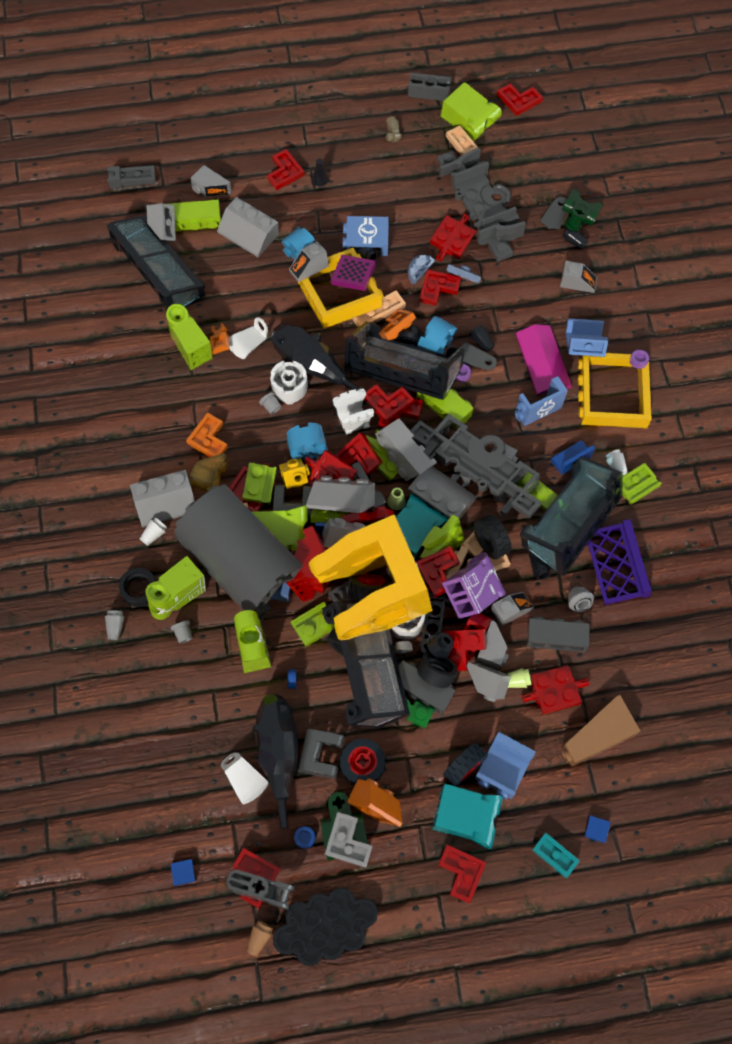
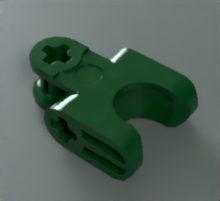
M575 188L570 193L562 210L569 214L564 222L565 226L572 231H579L584 222L590 226L593 225L604 204L597 200L595 203L584 201L580 197L581 192Z
M336 792L330 796L328 800L330 818L320 820L325 852L337 812L358 818L353 838L355 841L368 844L362 812L351 814L350 804L347 803L348 797L342 792ZM337 799H340V802L345 803L342 804L341 809H338L337 806H333V804H336ZM326 856L327 859H328V861H331V860H334V859H335V858Z

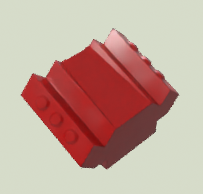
M313 526L303 529L305 538L297 541L298 546L294 557L303 567L293 580L286 582L303 602L313 599L316 591L324 594L329 583H320L309 568L311 559L329 549L324 547L323 538Z

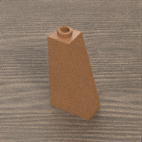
M621 695L616 696L563 746L562 755L567 763L570 762L571 766H575L627 741L641 732Z

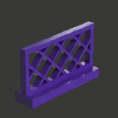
M624 520L621 524L598 529L595 535L601 536L603 538L602 542L598 546L590 540L588 548L604 605L638 597H650L652 590L631 520ZM620 530L621 537L618 541L608 537L611 531ZM606 540L615 544L611 553L601 548ZM618 546L626 550V555L623 559L614 555ZM599 551L608 555L604 564L596 560V555ZM611 557L621 562L616 570L607 566ZM623 564L631 568L632 572L628 577L619 573ZM604 568L614 573L609 582L601 578ZM616 575L626 580L622 588L612 584ZM630 582L636 586L638 592L630 594L624 591V588ZM609 586L619 591L616 597L607 599L606 591Z

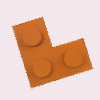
M402 309L396 310L386 319L388 325L379 332L382 339L393 340L399 335L401 330L410 327L413 323L412 321L416 319L414 313Z
M207 412L187 438V444L218 462L228 448V444L214 437L223 426V421Z

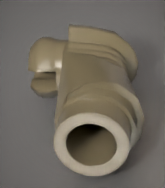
M391 116L386 120L389 131L386 135V140L396 143L401 139L402 134L399 132V121L394 116Z

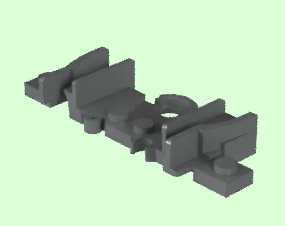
M475 148L458 159L453 151L437 156V162L440 165V177L451 174V185L455 190V200H463V206L470 216L469 221H478L474 223L473 228L479 231L477 235L479 245L489 244L488 248L497 262L512 257L513 251L508 242L524 236L526 223L525 221L518 223L519 216L516 213V207L508 210L503 208L510 201V191L500 184H496V186L491 188L487 179L489 163L479 161L480 148ZM498 194L502 199L495 201L492 199V195Z
M450 414L446 416L435 430L421 421L411 429L410 432L414 435L412 439L419 445H423L425 448L423 452L430 460L432 458L440 461V465L444 466L446 464V467L450 463H455L454 472H461L474 482H478L479 491L484 492L489 487L495 502L499 501L502 504L508 497L509 500L500 510L502 518L511 508H514L530 519L540 507L541 501L530 494L539 485L540 474L523 462L519 461L516 464L504 456L503 453H506V446L499 437L487 435L478 439L468 432L467 425ZM453 422L458 425V429L448 440L445 438V435L452 428ZM487 444H494L496 450L490 453L485 450ZM529 472L533 475L523 489L516 484Z

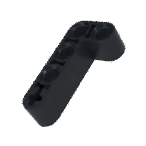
M429 590L428 595L432 609H437L439 614L432 615L430 612L425 614L420 645L421 658L427 653V639L431 635L427 632V629L432 627L436 629V633H441L444 608H454L447 593L433 598Z

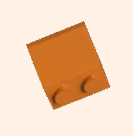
M367 778L366 781L358 779L347 803L378 822L401 827L400 801L393 797L394 793L385 788L380 789L378 787L379 784L372 779Z

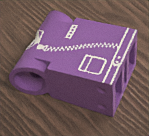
M486 552L476 555L469 561L467 567L442 582L458 618L479 614L499 597L507 595Z

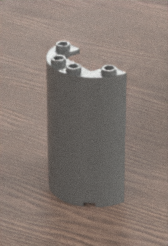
M225 484L218 487L212 486L195 503L192 502L186 507L185 514L175 524L177 526L175 538L243 611L253 610L257 612L261 622L271 609L268 601L282 583L295 578L303 565Z

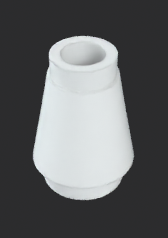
M619 449L606 455V462L611 468L621 471L622 477L628 474L624 455Z
M155 517L153 521L150 520L139 539L149 546L150 543L165 533L167 527Z

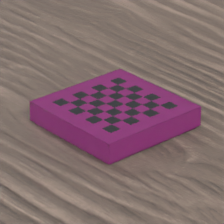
M341 255L332 276L331 285L366 291L376 262L374 260Z

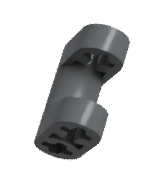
M275 484L273 510H290L306 505L312 486H304L302 503L285 502V485ZM308 508V520H311V508Z
M307 729L298 771L336 779L339 768L319 762L322 745L343 748L345 737L335 733Z

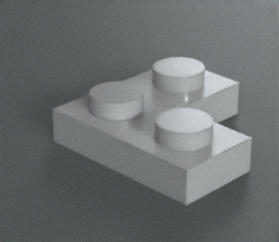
M337 812L325 855L366 868L372 846L352 840L358 818Z

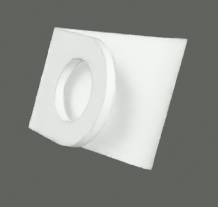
M257 317L254 320L253 327L229 337L230 350L236 356L245 359L267 339L268 328L264 320ZM258 322L263 325L264 330L260 328Z
M239 753L230 754L220 765L242 804H247L259 797L269 784ZM235 757L231 763L226 765L228 760Z

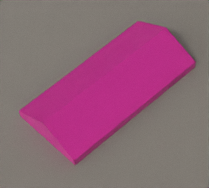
M534 324L516 333L536 395L546 394L551 380L557 376L566 389L572 387L550 325Z

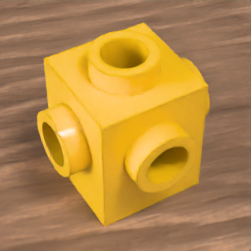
M291 459L287 463L279 465L286 489L298 488L308 483L309 469L307 464L304 465L301 459Z

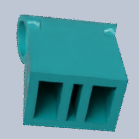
M411 494L406 507L396 517L415 561L424 551L425 547L422 546V543L432 528L437 526L441 529L448 521L446 516L429 508L424 501L414 494Z
M444 784L440 791L432 830L471 839L487 849H492L495 837L494 819L500 814L503 796L482 795Z

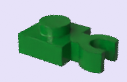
M406 699L410 712L407 721L426 729L435 709L418 701L413 706Z

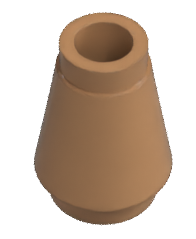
M258 920L256 925L252 927L246 952L258 957L273 935L271 933L273 927Z

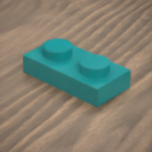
M547 833L541 837L532 849L534 853L565 878H568L580 861Z

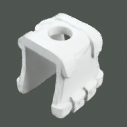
M354 389L349 391L348 394L345 392L340 394L339 397L333 398V405L337 409L338 418L346 435L359 431L362 428L370 427L369 423L371 417L374 416L373 408L364 411L362 409V403L366 396L364 389L357 391Z

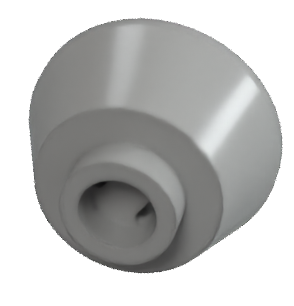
M574 587L568 594V606L572 611L583 612L593 604L594 595L584 587Z

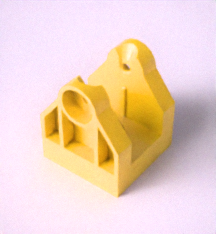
M395 515L347 534L309 562L311 572L320 583L366 574L387 565L394 584L371 593L350 609L334 618L335 632L339 640L352 639L357 636L388 630L432 611L427 588Z

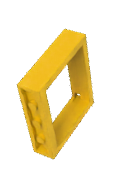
M354 248L327 257V268L298 282L323 329L382 307L384 295L382 290L377 288L374 277L370 278L367 286L371 295L326 311L309 281L311 278L335 270L341 255L361 258Z
M606 353L605 357L582 355L581 359H578L577 369L580 370L578 385L581 386V391L579 390L578 401L581 402V407L578 409V415L581 417V425L648 428L652 420L649 362L646 367L638 369L639 414L590 412L589 365L633 367L630 363L632 354Z

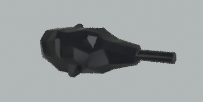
M281 323L273 329L272 342L274 349L282 356L285 363L296 361L302 364L307 374L327 380L338 386L344 385L349 390L356 389L357 391L360 389L348 380L347 374L336 363L330 347L321 342V334L317 333L311 336L303 328L287 323Z
M270 694L262 699L256 714V725L253 726V731L257 735L258 763L268 776L274 798L278 801L280 829H288L286 800L290 797L293 777L297 769L298 747L300 743L298 742V733L292 707L280 695Z

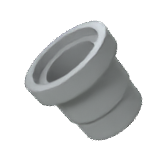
M274 392L268 393L259 401V404L264 406L270 415L275 414L282 407L275 398Z
M189 620L170 627L171 631L175 633L179 644L193 639Z

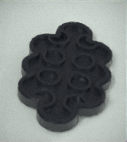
M337 888L329 896L322 893L315 894L309 899L308 903L295 902L289 907L286 913L287 924L275 931L273 945L280 954L291 955L295 953L298 960L306 966L318 964L323 957L328 960H336L341 957L344 950L350 952L357 951L364 945L366 939L365 929L371 927L377 921L378 908L369 899L355 900L353 893L346 888Z

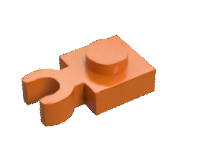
M221 323V327L218 330L215 326H212L211 330L214 335L210 336V344L213 355L230 350L229 335L226 332L227 328Z

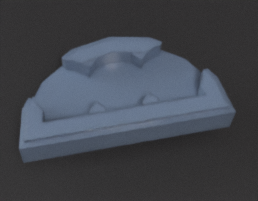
M418 255L412 259L408 268L411 284H416L435 262L431 256Z
M448 264L446 269L450 273L475 283H479L481 276L470 271V267L462 264L461 267Z

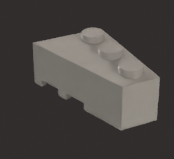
M397 419L376 433L378 443L385 448L389 460L396 465L399 475L405 481L421 474L437 463L434 458L430 460L423 452L425 451L423 445L418 446L412 439L414 435L400 419Z

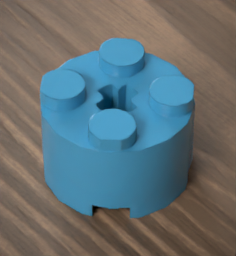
M299 226L283 239L282 244L285 247L283 252L287 257H292L295 260L300 251L311 245L315 239L305 228L301 229Z
M434 316L427 325V330L423 337L421 336L418 347L444 354V348L450 346L457 327L438 316Z
M308 423L309 426L302 428L297 425L286 433L292 459L306 460L305 458L309 456L316 460V457L323 455L324 451L328 450L320 424Z

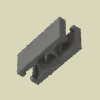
M410 73L408 97L444 101L449 97L451 77Z

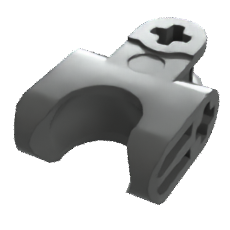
M233 870L227 877V885L235 894L267 902L279 908L289 909L290 905L287 904L290 891L295 889L294 886L271 881L241 870ZM263 885L264 891L261 890L258 893L256 887Z

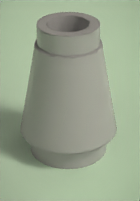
M107 611L105 623L108 640L120 639L125 618L122 611Z

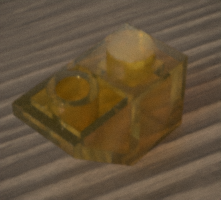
M221 453L197 461L188 477L190 484L206 492L212 486L218 487L222 472H226L229 465L226 454Z

